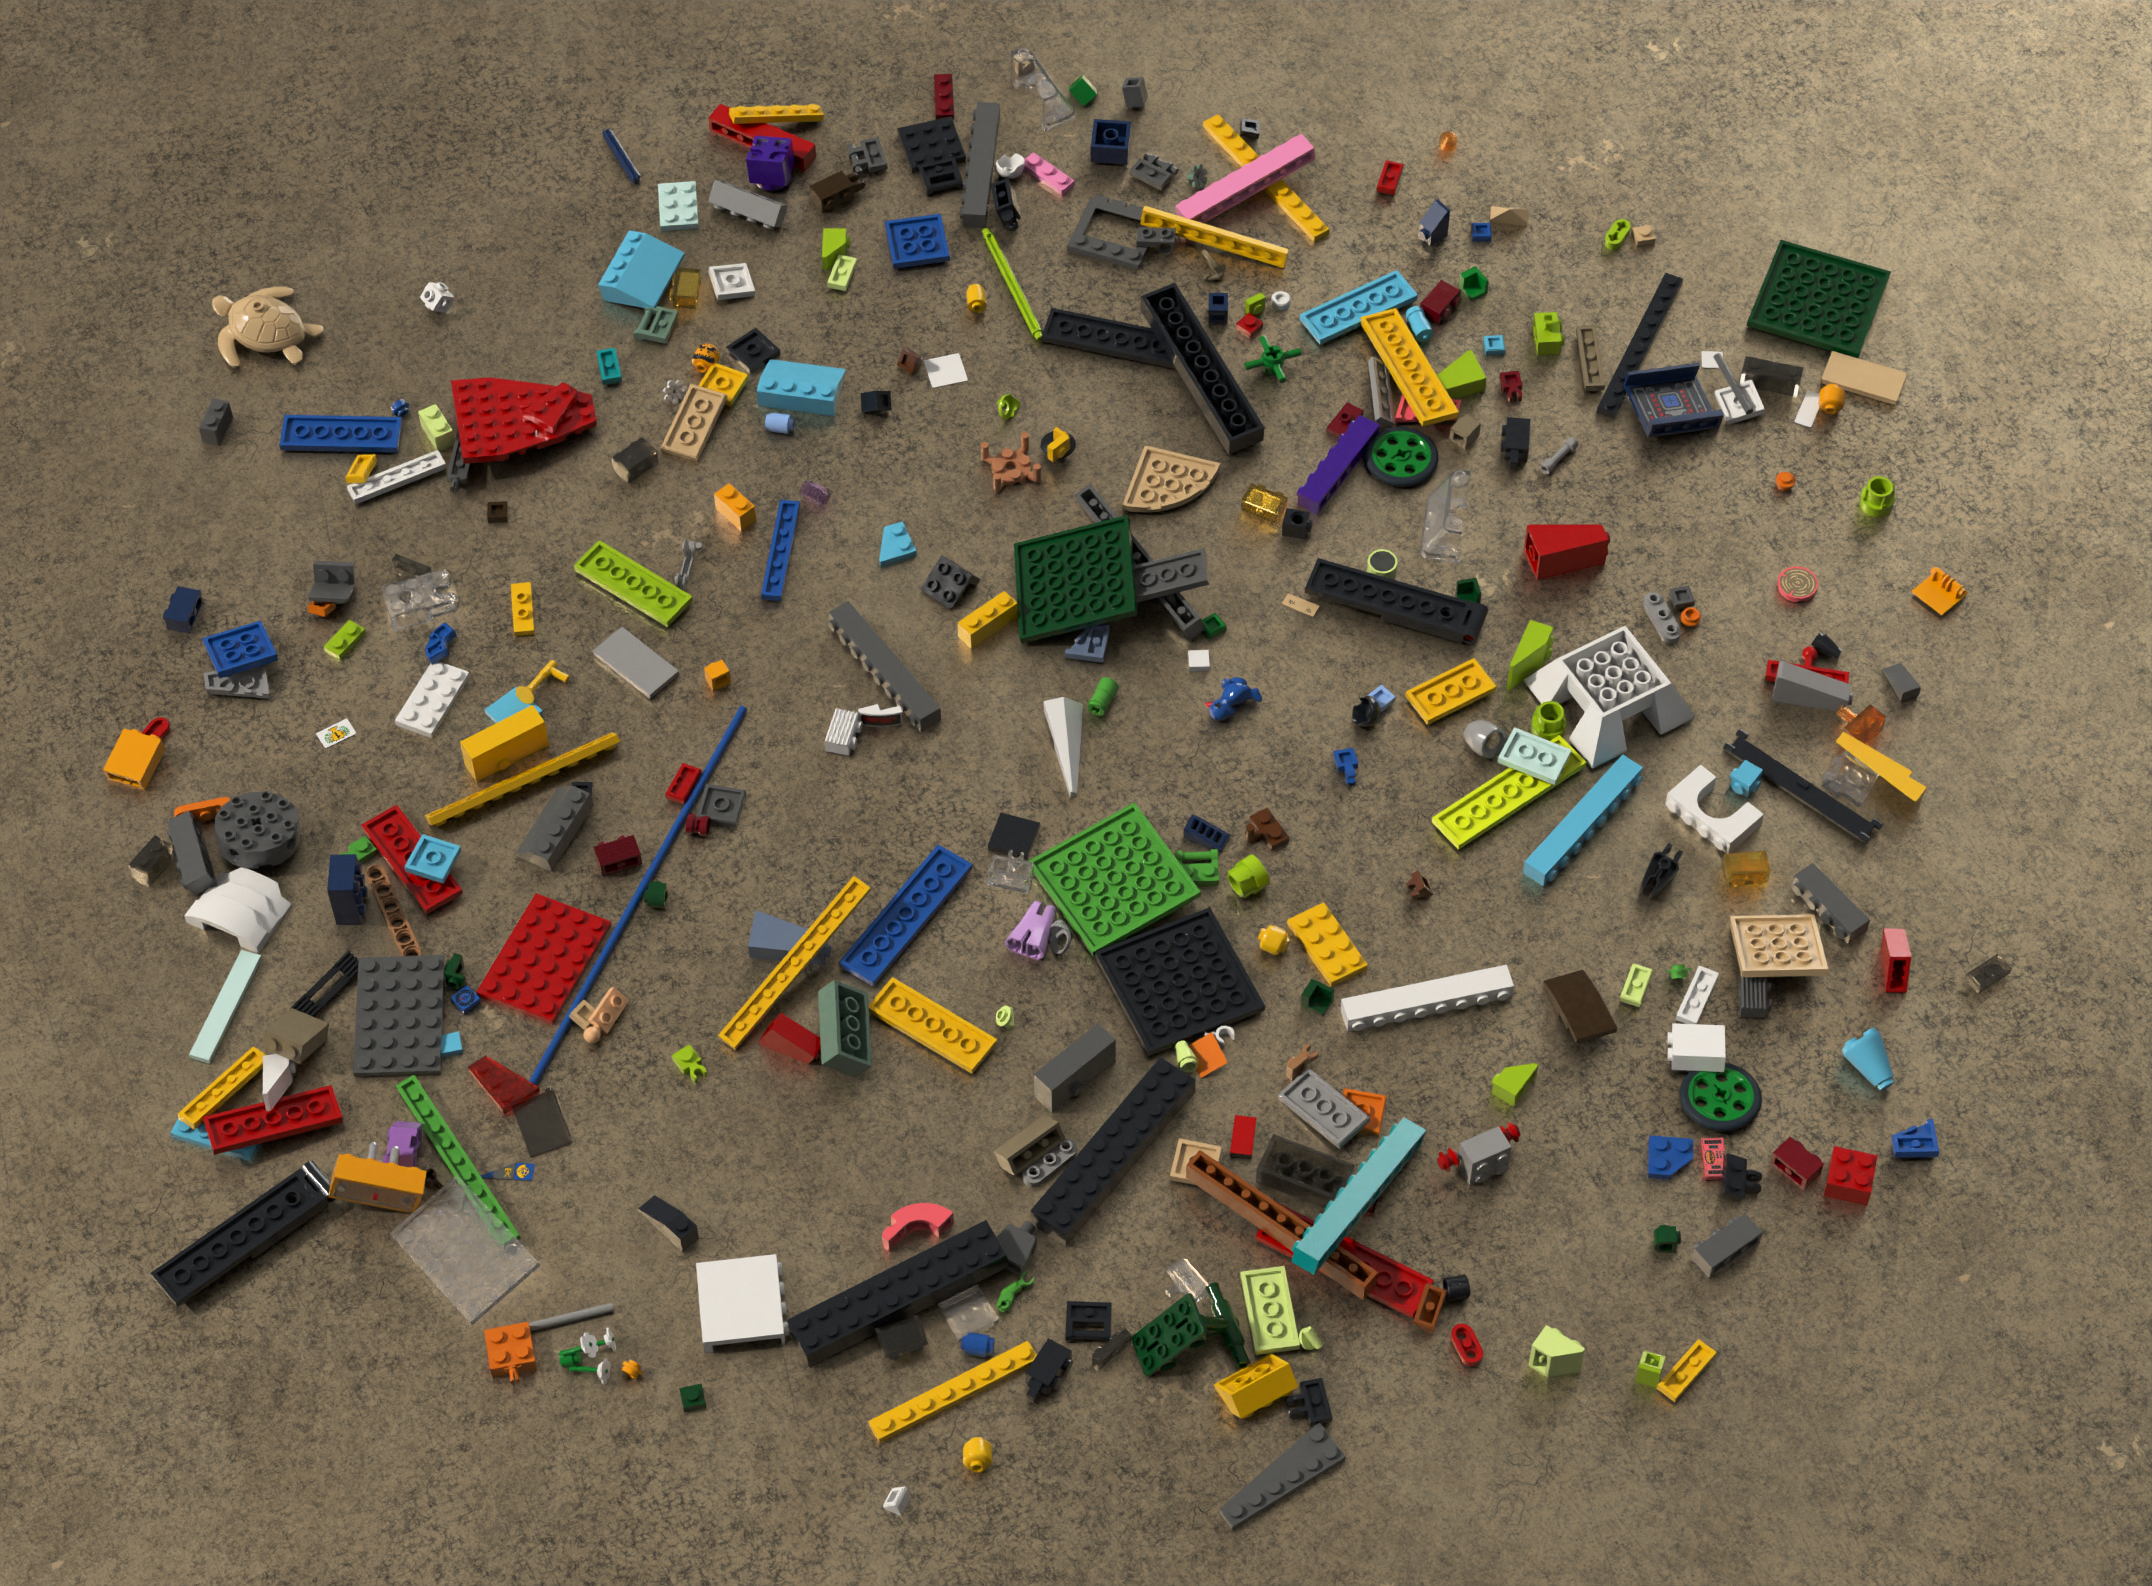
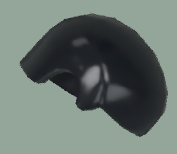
M1373 696L1361 697L1360 700L1362 702L1359 705L1353 706V723L1360 727H1371L1379 719L1380 705Z

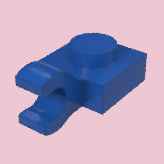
M1354 748L1333 751V758L1338 772H1345L1347 785L1355 784L1354 777H1356L1354 769H1358V760Z

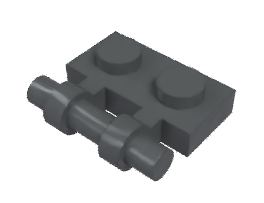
M878 137L860 141V147H855L854 144L848 145V156L853 162V171L857 172L859 176L864 174L863 169L867 167L869 173L888 169ZM864 155L865 159H859V156Z
M1146 153L1143 159L1140 158L1130 169V175L1162 190L1172 179V174L1176 175L1179 169L1169 161L1164 162L1160 160L1159 156L1155 154L1150 155Z

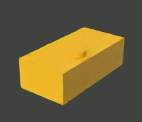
M531 705L460 741L464 764L475 781L478 782L549 746L545 721L535 707Z

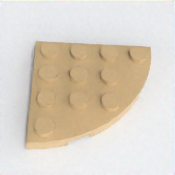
M1145 445L1122 504V510L1158 512L1184 505L1198 497L1212 484L1220 470L1221 463Z

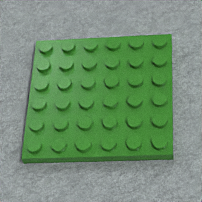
M1135 802L1027 861L1028 867L1093 957L1096 951L1126 939L1201 897V891Z

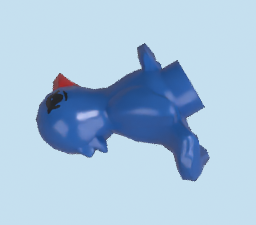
M1224 678L1222 680L1223 684H1221L1222 689H1224L1222 697L1213 702H1205V706L1209 709V713L1214 720L1222 721L1234 715L1236 709L1232 708L1233 705L1249 699L1261 702L1262 696L1258 688L1250 689L1247 686V681L1243 678Z

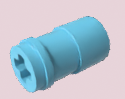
M1420 306L1409 308L1406 312V319L1411 325V330L1418 342L1430 340L1434 335V331L1425 317L1424 310Z

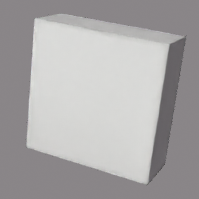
M1209 650L1188 651L1189 672L1209 671Z

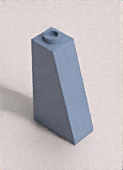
M755 911L748 944L749 958L782 961L808 929L766 913ZM827 942L809 964L825 965L826 958L831 956V945H828Z

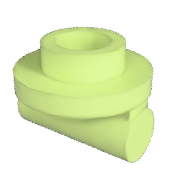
M1003 1006L997 1011L996 1022L999 1026L1006 1027L1008 1030L1015 1028L1012 1007Z
M1311 1326L1305 1327L1300 1331L1299 1341L1304 1349H1319L1323 1346L1322 1341Z

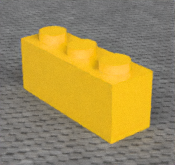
M1003 591L958 622V637L970 649L974 648L1018 618L1017 602Z

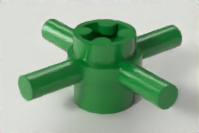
M1265 335L1261 336L1259 340L1264 348V352L1260 359L1244 363L1245 369L1249 370L1263 366L1265 373L1276 375L1280 383L1286 382L1287 378L1282 370L1284 361L1301 356L1300 348L1283 352L1280 347L1271 346Z

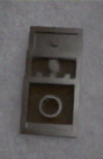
M1584 970L1543 981L1558 1017L1562 1018L1567 1031L1570 1030L1576 1044L1616 1033L1617 1027L1607 1006Z

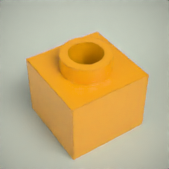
M723 660L711 663L704 668L705 680L713 691L731 683L730 671Z

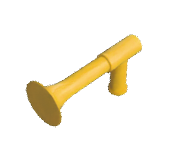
M551 660L527 687H517L515 690L516 695L523 703L531 704L534 701V690L549 675L564 683L568 682L570 675L557 670V663Z

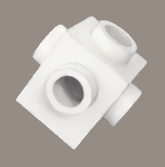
M429 282L420 296L428 309L442 313L447 312L455 299L448 291V287L441 282Z

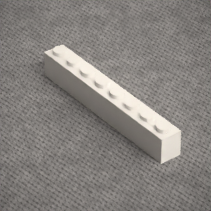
M1507 965L1344 998L1341 999V1013L1347 1032L1353 1030L1360 1031L1367 1027H1380L1386 1023L1403 1022L1406 1019L1422 1018L1434 1013L1442 1014L1448 1010L1465 1009L1468 1006L1484 1005L1491 1001H1504L1513 997L1514 984Z

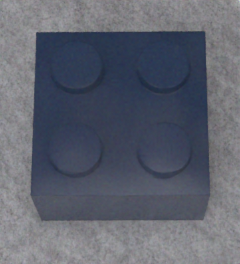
M1094 119L1090 147L1091 162L1128 165L1131 121Z

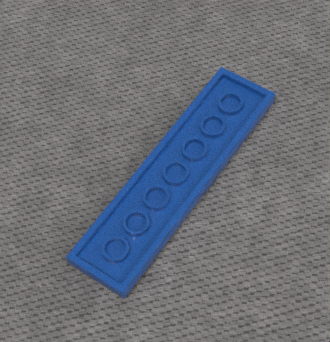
M937 845L841 958L839 966L874 987L972 870V864L944 847Z

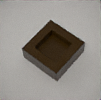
M507 501L487 502L488 523L508 522Z

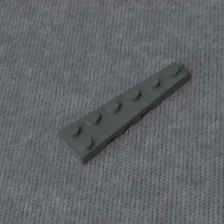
M1319 1422L1222 1506L1219 1513L1233 1531L1345 1461L1346 1456Z

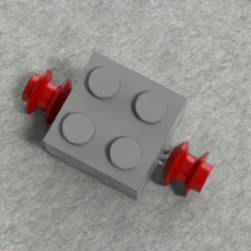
M1511 1122L1507 1123V1128L1503 1126L1493 1128L1461 1142L1459 1152H1455L1451 1148H1448V1154L1439 1152V1157L1437 1158L1438 1165L1441 1170L1450 1172L1451 1166H1454L1456 1169L1459 1168L1469 1185L1482 1183L1488 1177L1495 1174L1500 1175L1508 1169L1511 1154L1510 1141L1519 1142L1520 1130L1516 1124L1513 1125Z

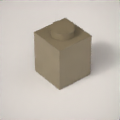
M1464 414L1451 427L1450 441L1466 450L1479 436L1481 423L1475 418Z

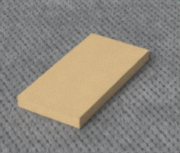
M1832 351L1823 373L1821 384H1837L1845 391L1896 405L1907 373Z
M690 384L664 439L661 451L698 462L727 400V394Z

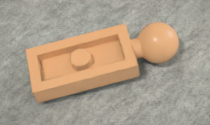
M615 987L608 990L588 1021L593 1027H588L584 1031L583 1036L587 1043H597L600 1040L601 1033L607 1034L629 1002Z

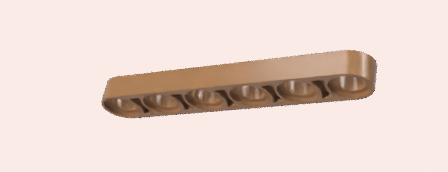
M380 865L370 866L366 871L368 883L401 956H407L412 952L422 956L421 949L385 869ZM374 872L382 873L377 879L370 877ZM381 888L389 889L387 894H378ZM388 904L396 905V908L392 911L385 910ZM396 920L403 921V924L400 927H394L392 925V923ZM403 936H409L411 938V940L407 943H401L399 941Z

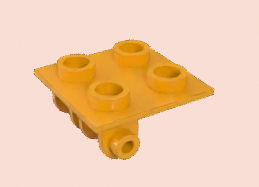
M1934 566L1930 571L1931 575L1911 592L1942 616L1968 595L1969 592L1964 589L1963 585L1957 583L1954 578H1950L1949 574L1945 575L1946 573L1940 567Z

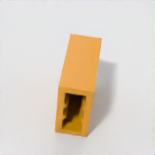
M124 728L103 771L108 780L145 791L166 749L161 738L158 736H148L136 729L128 730Z

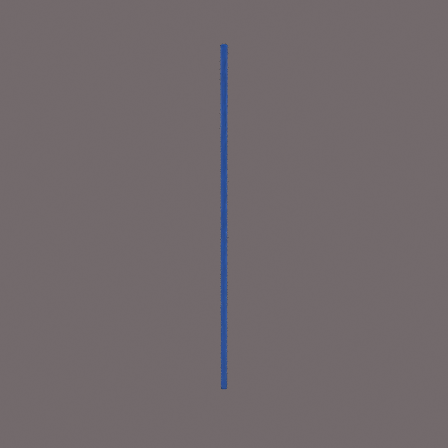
M740 706L532 1074L528 1082L530 1086L536 1087L573 1021L569 1018L570 1013L585 1000L644 895L645 890L649 886V882L653 879L747 711L746 707Z

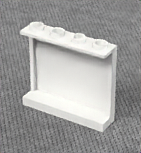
M776 1254L696 1263L704 1353L713 1352V1345L781 1338L782 1344H785L784 1335H789L787 1322H783V1315H787L786 1302H781V1296L785 1295L784 1282H779V1276H783L782 1262L777 1263Z

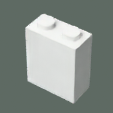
M1672 1023V1032L1667 1033V1045H1671V1048H1668L1667 1061H1671L1672 1070L1724 1072L1726 1058L1725 1025Z

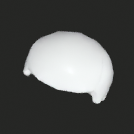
M1016 153L1011 158H1008L1005 154L996 161L995 169L1001 177L1015 179L1022 174L1025 159Z

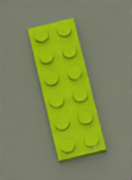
M600 540L574 565V571L666 627L693 601L692 596Z

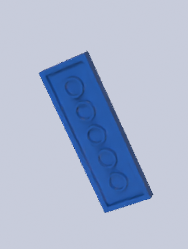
M284 415L279 446L280 450L398 453L402 418Z

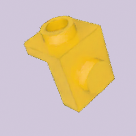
M1058 427L1053 429L1054 441L1047 446V458L1052 462L1062 458L1070 450L1069 435Z

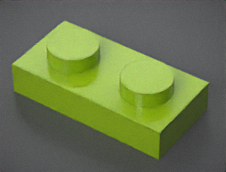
M348 620L323 646L324 651L341 660L366 634L365 628Z

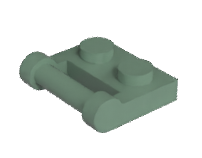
M655 306V308L646 307L638 329H635L633 337L640 341L646 339L666 344L679 316L678 310ZM656 315L649 331L646 330L651 317Z

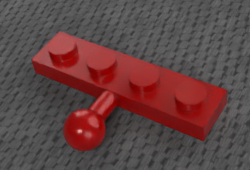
M1813 646L1805 647L1802 651L1805 665L1790 663L1844 683H1849L1850 672L1813 667V662L1818 658V651ZM1768 660L1765 681L1775 682L1779 661Z

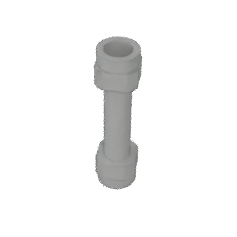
M1573 437L1566 439L1563 442V447L1551 459L1547 458L1540 465L1541 471L1544 474L1551 473L1555 469L1556 464L1568 452L1572 453L1576 449L1578 441Z

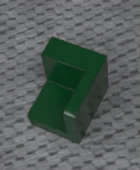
M1477 578L1457 581L1455 597L1473 603H1480L1481 590Z
M1314 979L1310 980L1301 994V1006L1321 1016L1326 1013L1334 1001V989Z

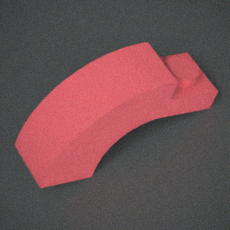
M916 1203L905 1206L891 1215V1226H888L882 1234L883 1247L890 1252L906 1235L919 1230L931 1232L939 1238L954 1224L953 1212L943 1206L932 1203Z

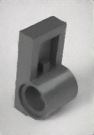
M1138 227L1137 247H1157L1158 252L1162 254H1170L1174 251L1176 228Z

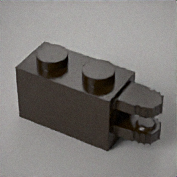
M840 171L810 185V198L823 213L854 198V194L865 188L866 183L863 180H859L860 176L857 172L845 175L843 171Z

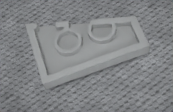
M266 665L220 679L216 671L204 673L207 694L271 699Z

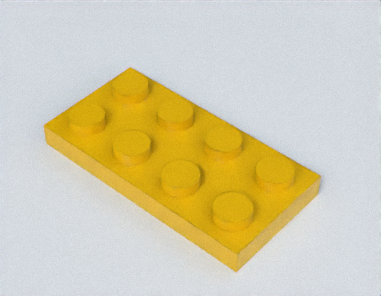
M1473 658L1406 691L1405 697L1425 723L1429 725L1495 692L1497 686L1476 659Z
M1324 902L1287 920V925L1331 987L1367 970L1368 964Z

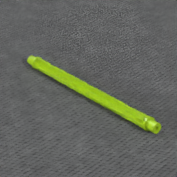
M990 228L983 229L984 240L993 254L1032 336L1036 338L1037 342H1042L1043 330L1000 249L994 233L991 232Z

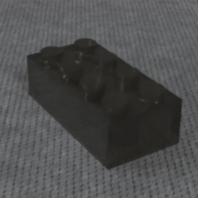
M1273 1134L1256 1169V1182L1326 1208L1330 1200L1334 1201L1340 1188L1347 1186L1346 1184L1350 1176L1354 1174L1355 1165Z

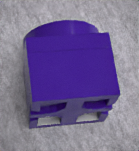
M755 136L753 146L750 148L751 152L748 153L746 158L749 183H755L759 188L770 191L784 188L791 182V171L795 164L792 139Z

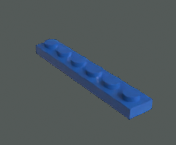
M780 500L761 599L782 600L800 510V501Z

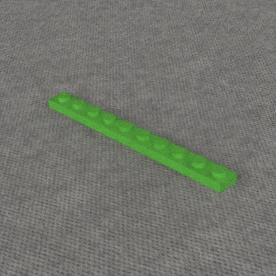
M415 1075L397 1084L398 1092L417 1121L422 1123L423 1130L500 1248L504 1250L520 1240L521 1237Z

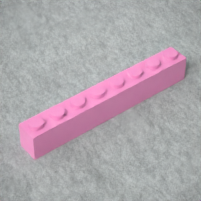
M1301 133L1286 143L1275 147L1267 154L1261 155L1253 162L1245 164L1239 170L1228 174L1218 182L1212 183L1204 190L1198 191L1190 198L1181 201L1176 205L1177 215L1206 223L1314 161V147Z

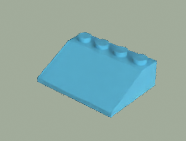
M629 230L598 284L603 301L641 308H655L685 257V253L647 233Z
M770 359L760 376L757 387L758 406L835 416L846 369Z

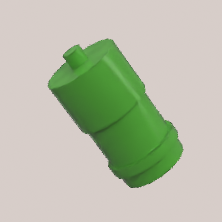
M1101 678L1093 697L1088 702V710L1096 716H1103L1108 710L1110 702L1115 697L1119 685L1111 678Z

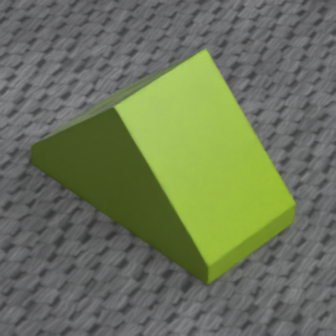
M1643 1351L1635 1382L1657 1388L1666 1356Z

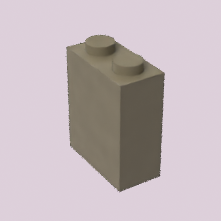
M291 1008L265 1030L262 1048L301 1063L327 1041L329 1023Z

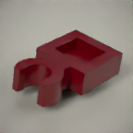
M1519 371L1500 373L1499 379L1503 393L1508 392L1507 401L1511 403L1512 396H1517L1519 402L1522 401L1521 390L1523 385Z

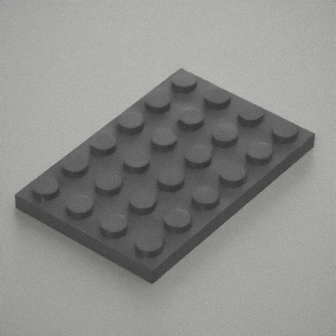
M444 955L359 958L353 1063L354 1077L441 1074L445 981Z

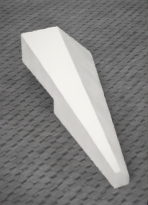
M1066 697L1044 701V713L1053 737L1054 748L1070 797L1077 796L1083 704Z

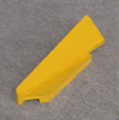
M1845 732L1840 735L1836 743L1845 749L1850 759L1878 774L1913 801L1920 802L1927 787L1910 778L1912 775L1911 770Z

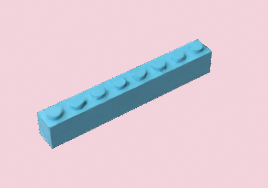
M1622 754L1524 862L1523 874L1542 886L1548 881L1551 882L1556 877L1558 870L1568 864L1573 853L1577 854L1582 847V843L1585 840H1590L1594 830L1597 827H1601L1605 823L1607 816L1617 810L1620 801L1628 798L1634 786H1639L1643 779V767Z

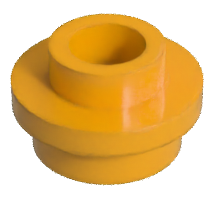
M623 1361L621 1371L626 1375L637 1379L639 1375L643 1374L640 1370L642 1366L635 1361Z

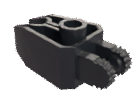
M1670 843L1666 845L1662 853L1656 852L1653 854L1641 881L1640 893L1648 884L1652 885L1653 883L1654 889L1650 893L1649 899L1658 895L1678 873L1679 865L1677 862L1684 852L1679 850L1675 854L1674 859L1669 858L1666 855L1672 849Z

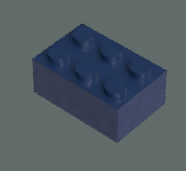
M356 854L330 855L327 892L336 925L362 924V916H366L364 898L368 897V888L365 886L362 864L358 863Z

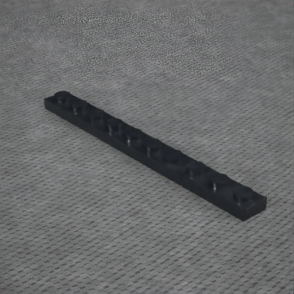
M1668 273L1664 274L1597 407L1596 413L1615 419L1627 395L1623 386L1628 372L1640 370L1683 284V278Z

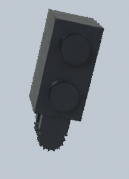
M1006 178L991 184V189L998 216L1002 223L1007 226L1008 230L1013 232L1018 229V220L1021 219L1017 193L1010 180Z

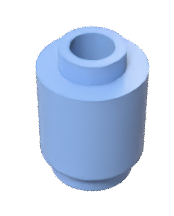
M774 412L766 415L765 429L770 432L789 434L790 431L794 430L795 420L792 419L791 415Z

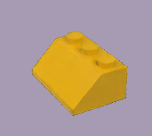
M1272 1353L1213 1384L1231 1413L1239 1418L1252 1416L1254 1411L1261 1407L1270 1406L1274 1400L1290 1395L1293 1392L1292 1390L1299 1387L1290 1364Z

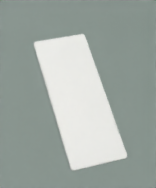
M1807 391L1794 421L1795 423L1807 427L1812 426L1819 410V393Z

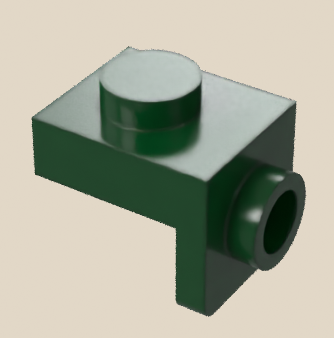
M454 953L451 960H448L445 965L444 976L446 985L453 989H462L467 985L466 977L461 975L465 966L463 957L460 954Z

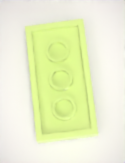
M1285 1266L1240 1272L1255 1355L1300 1349Z

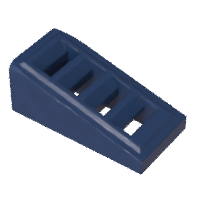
M1192 814L1184 827L1183 838L1222 852L1230 838V834ZM1217 837H1220L1221 839L1216 843L1215 840Z

